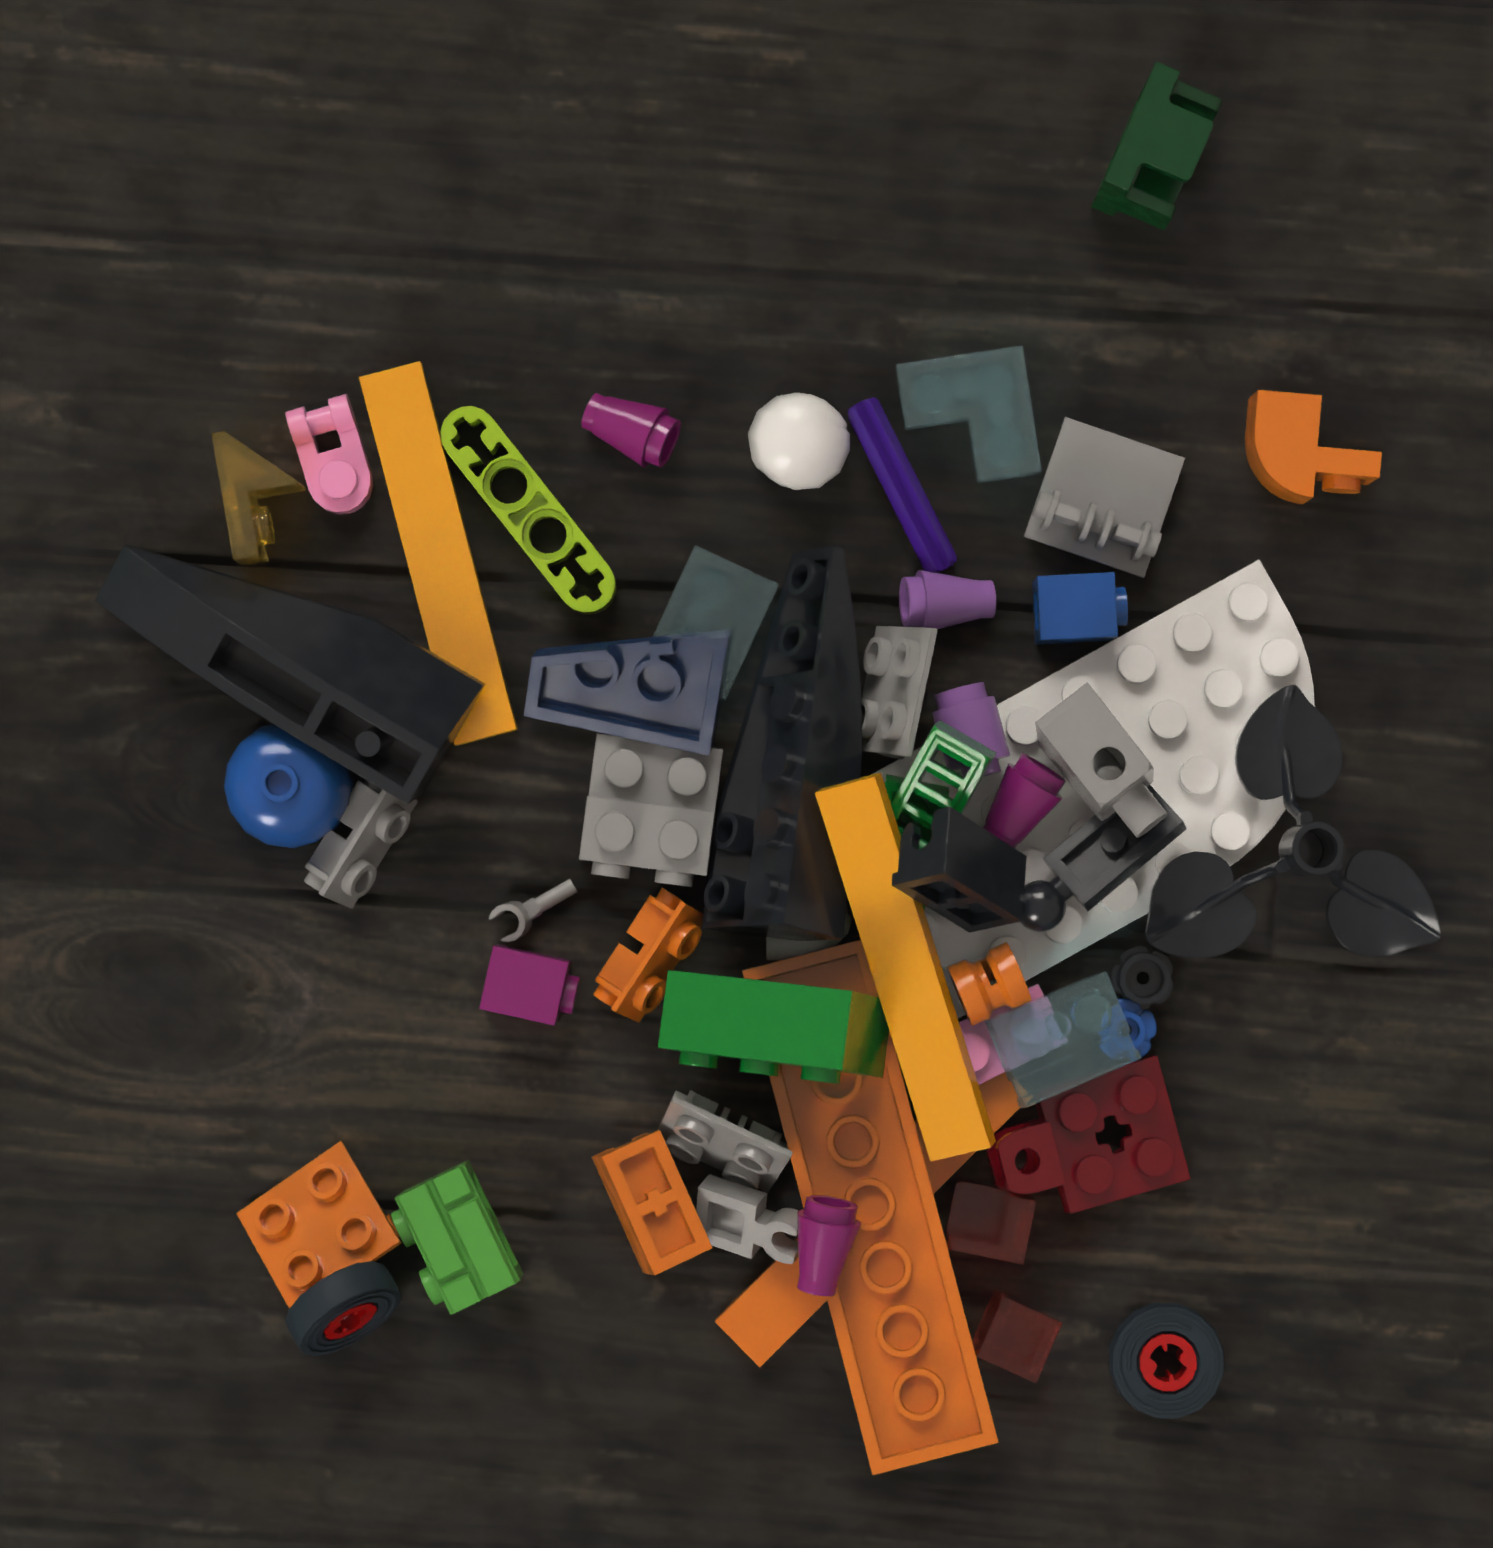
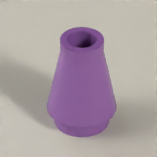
M918 570L915 576L903 577L901 579L899 608L902 624L904 627L941 629L976 619L993 618L996 611L994 583L992 580H973Z

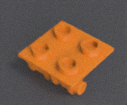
M342 1141L329 1148L236 1213L289 1309L300 1295L335 1271L356 1263L375 1262L401 1244L400 1236L394 1226L391 1215L384 1214Z

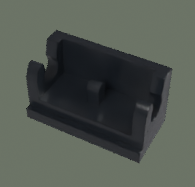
M952 807L935 810L930 827L932 837L930 842L922 849H919V841L922 837L921 829L913 823H908L901 836L898 872L892 875L893 887L969 933L1022 921L1026 855Z

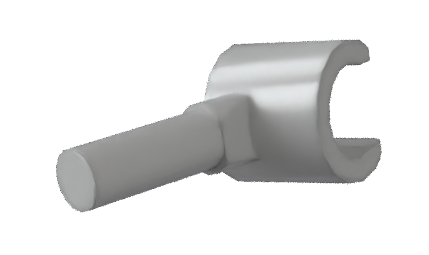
M568 879L535 899L531 898L524 903L510 901L497 906L492 910L489 920L501 915L506 910L515 913L519 920V927L516 932L507 935L501 941L511 942L517 940L529 932L533 919L542 915V912L576 894L577 890L571 879Z

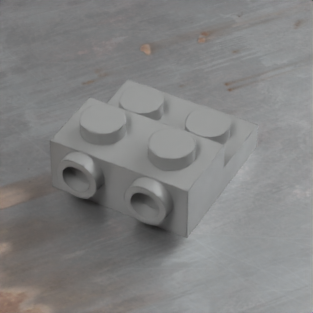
M597 733L579 860L593 861L591 874L629 879L631 866L656 869L654 882L692 887L694 874L707 876L723 749L713 748L708 756L629 738Z

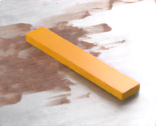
M418 361L361 376L359 380L429 649L432 653L485 683L482 692L458 732L454 744L459 746L516 731L518 728L446 452L441 443V433L423 365Z
M880 772L822 788L815 792L817 802L930 1161L991 1148L996 1139L923 905L892 886V875L898 872L901 835L882 774Z

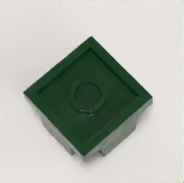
M1156 61L1137 99L1091 207L1113 217L1117 211L1165 230L1177 208L1174 203L1179 196L1183 184L1188 182L1193 175L1213 129L1212 121L1216 117L1223 101L1218 97L1179 81L1177 78L1180 71Z

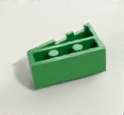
M668 970L658 1048L679 1051V1064L717 1069L719 1057L741 1059L739 1072L778 1076L779 1065L802 1067L800 1079L840 1084L841 1072L883 1078L889 1028L879 997L850 990Z

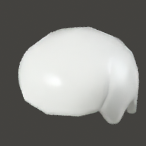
M791 393L774 397L757 411L748 432L751 458L756 468L777 484L793 490L813 489L823 486L840 473L850 451V434L847 431V423L841 414L826 400L811 394Z

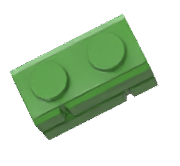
M469 1160L410 1187L395 1197L399 1209L391 1213L394 1226L407 1248L417 1244L427 1267L419 1270L420 1279L434 1305L445 1302L451 1315L516 1284L522 1279L524 1273Z

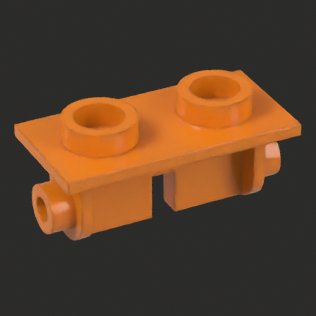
M663 887L656 897L649 895L647 901L626 931V933L643 943V947L636 954L619 943L599 975L595 978L599 985L593 995L611 1006V1009L616 1013L640 1023L643 1016L652 1012L662 1001L665 995L668 970H674L678 962L687 958L697 947L702 935L701 927L704 914L684 903L683 900Z

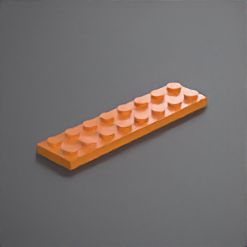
M861 940L742 970L744 979L850 990L879 997ZM890 1031L888 1034L883 1078L841 1072L840 1084L800 1079L802 1067L779 1065L778 1076L769 1077L788 1150L793 1152L791 1162L803 1208L805 1209L806 1198L810 1195L841 1198L858 1206L856 1219L861 1222L860 1229L837 1282L836 1293L834 1296L826 1297L872 1475L999 1443Z

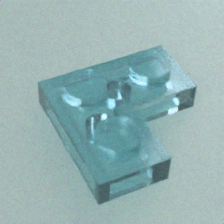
M1022 345L896 364L895 370L905 430L967 421L977 483L1041 473Z

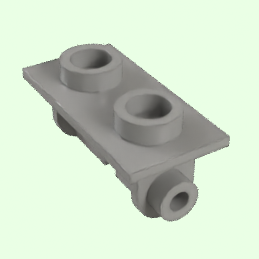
M358 780L350 793L349 805L339 820L352 828V832L347 839L332 830L323 837L311 859L305 865L309 873L304 882L318 890V894L352 909L357 900L365 895L374 884L377 868L392 843L398 841L407 830L410 823V814L418 800L415 799L411 803L406 804L368 780L364 782Z

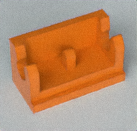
M660 1130L638 1135L626 1144L607 1149L592 1156L643 1273L655 1276L712 1249V1245Z

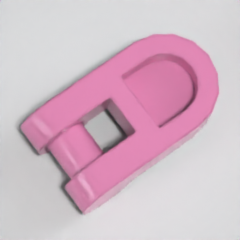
M347 393L328 399V406L307 412L304 406L286 411L287 424L296 446L308 490L314 501L326 511L338 515L351 514L361 509L370 499L373 490V476ZM337 430L342 447L320 453L315 436Z

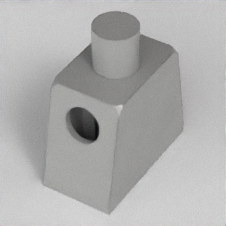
M1088 682L1035 722L1038 745L1101 821L1116 812L1136 838L1155 827L1167 816L1168 813L1147 788L1153 782V766ZM1105 766H1115L1121 770L1122 774L1114 780H1105L1097 772Z

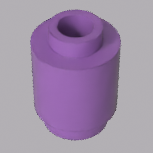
M984 682L957 687L934 695L938 708L937 711L932 712L935 724L941 720L997 752L984 777L1001 772L998 760L1010 756L995 696L987 695ZM943 752L946 767L953 771L961 770L962 776L965 777L970 767Z

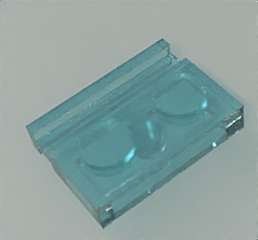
M694 546L653 637L733 629L722 693V700L726 701L779 584L698 546Z
M1106 971L1098 972L985 1020L1007 1078L1012 1082L1018 1096L1016 1100L1020 1108L1032 1106L1142 1058L1139 1050L1135 1049L1129 1035L1131 1030Z

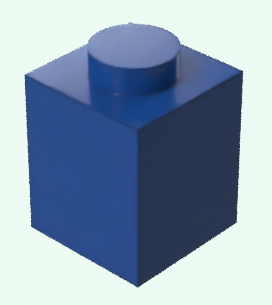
M1115 572L1037 576L1032 581L1035 645L1111 641L1118 637L1117 626L1127 625L1128 602L1126 588L1115 587Z

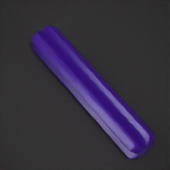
M872 397L853 405L848 410V419L924 571L940 573L956 563L957 555L879 400Z

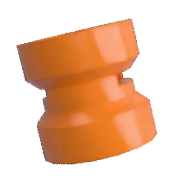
M1007 942L989 949L986 957L972 963L962 960L947 967L954 989L971 1026L990 1019L993 1010L1004 1005L1014 1009L1032 1001L1024 977Z

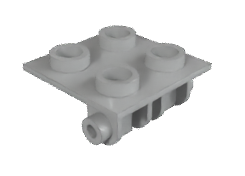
M1065 417L1024 537L1144 578L1150 559L1155 556L1162 537L1160 530L1185 458Z
M876 626L875 636L869 641L863 660L864 670L867 675L861 699L862 752L879 753L882 756L895 759H904V756L912 757L938 629Z
M691 1090L688 1095L675 1091L657 1129L661 1131L671 1156L690 1164H698L699 1161H702L723 1171L722 1177L726 1180L756 1190L758 1188L768 1193L793 1154L792 1151L788 1150L787 1143L780 1140L782 1133L754 1120L749 1130H746L744 1126L748 1117L741 1115L737 1125L726 1120L730 1112L729 1108L724 1107L720 1117L714 1115L719 1105L718 1103Z

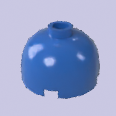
M270 724L258 728L239 743L227 763L224 790L230 813L246 833L266 845L297 848L317 842L328 832L334 831L339 827L341 823L339 820L349 805L350 793L354 787V778L351 770L298 740L278 726Z

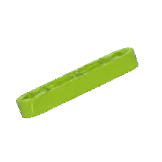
M464 406L450 412L444 419L440 430L441 443L450 458L567 606L573 611L584 615L597 614L605 610L613 601L616 593V579L606 561L487 412L474 406ZM464 421L472 427L478 426L480 423L486 426L480 437L492 455L497 452L500 446H503L508 452L507 455L491 461L479 477L472 472V468L483 464V462L473 449L467 445L458 450L454 446L460 438L456 427ZM513 468L525 475L527 479L526 493L515 503L506 504L499 502L492 494L491 484L493 478L501 470ZM543 518L557 519L566 528L567 537L565 544L554 553L545 554L539 552L531 543L530 533L532 527ZM577 545H581L587 552L585 555L575 558L584 572L588 575H593L599 571L604 576V579L598 584L602 595L593 602L586 595L581 596L577 600L571 595L577 583L566 567L561 570L558 576H554L549 569L551 566L567 560Z

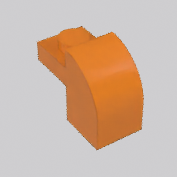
M1257 390L1248 399L1245 450L1248 463L1255 477L1272 494L1285 501L1303 505L1314 497L1315 480L1322 481V491L1339 494L1360 493L1361 484L1368 485L1380 478L1382 452L1318 446L1322 395Z

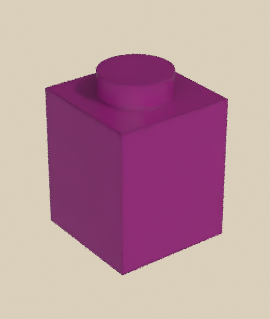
M497 944L492 948L479 1009L555 1026L559 1022L561 1012L573 1013L580 977L569 974L572 960Z

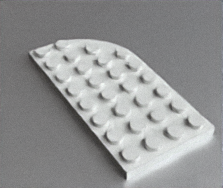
M1260 560L1253 562L997 705L1010 756L998 760L1001 772L982 778L962 815L979 826H984L986 823L985 819L1008 763L1015 765L1022 753L1038 760L1066 780L1059 791L1063 799L1015 848L1027 856L1025 885L1036 880L1050 882L1055 875L1047 867L1043 858L1095 815L1040 748L1035 725L1036 721L1087 682L1150 761L1154 768L1153 782L1150 785L1183 820L1186 830L1090 911L1087 912L1077 899L1072 896L1066 901V912L1063 920L1049 931H1032L1020 922L969 933L925 906L924 912L957 1018L966 1014L947 970L948 966L962 960L972 963L986 957L989 949L1007 942L1024 980L1027 981L1149 912L1152 888L1159 873L1176 857L1195 851L1208 852L1218 855L1231 866L1245 856L1266 836L1285 811L1283 795L1270 800H1259L1249 795L1239 780L1235 765L1236 746L1246 722L1257 707L1272 694L1286 686L1296 685L1315 707L1311 669L1302 638ZM921 747L912 752V757L904 756V759H898L873 774L881 772L884 782L886 774L905 778ZM939 750L934 760L946 766L943 752ZM1105 766L1098 770L1097 774L1102 779L1114 780L1122 772L1118 767ZM961 770L955 771L956 773L962 775ZM926 772L922 779L923 782L949 787V797L952 799L958 791L957 788L929 772Z

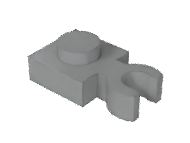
M710 1174L698 1186L696 1212L712 1246L750 1259L763 1247L770 1257L785 1264H793L799 1257L798 1241L792 1240L784 1234L785 1232L793 1236L798 1235V1210L792 1208H782L776 1212L766 1209L767 1193Z

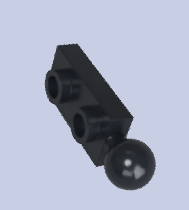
M1151 785L1147 788L1168 814L1144 835L1136 838L1116 812L1103 821L1095 814L1043 858L1055 877L1050 882L1036 880L1025 885L1023 918L1020 923L1036 932H1045L1055 928L1063 920L1066 912V901L1072 896L1077 899L1087 912L1090 911L1186 830L1183 820Z

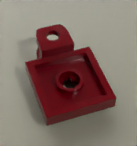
M1148 1055L1134 1061L1123 1062L1031 1088L1039 1119H1032L996 1131L994 1133L996 1142L991 1148L985 1149L996 1187L1018 1194L1037 1193L1058 1187L1064 1212L1069 1214L1191 1179L1157 1055ZM1108 1116H1113L1116 1124L1125 1125L1126 1136L1120 1139L1121 1147L1113 1152L1109 1144H1098L1096 1141V1133L1104 1129V1118ZM1023 1149L1026 1161L1023 1167L1018 1170L1015 1165V1158L1018 1152Z

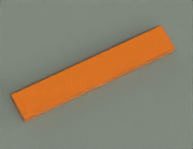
M1007 1071L979 1085L993 1133L1031 1097ZM916 1118L914 1123L934 1194L975 1152L930 1161ZM799 1257L793 1264H785L774 1260L715 1319V1323L759 1368L827 1301L826 1296L812 1295L797 1288Z

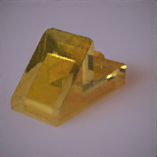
M225 431L211 433L233 560L242 565L266 562L268 557L265 545L275 543L274 527L268 506L259 507L257 499L305 491L306 488Z

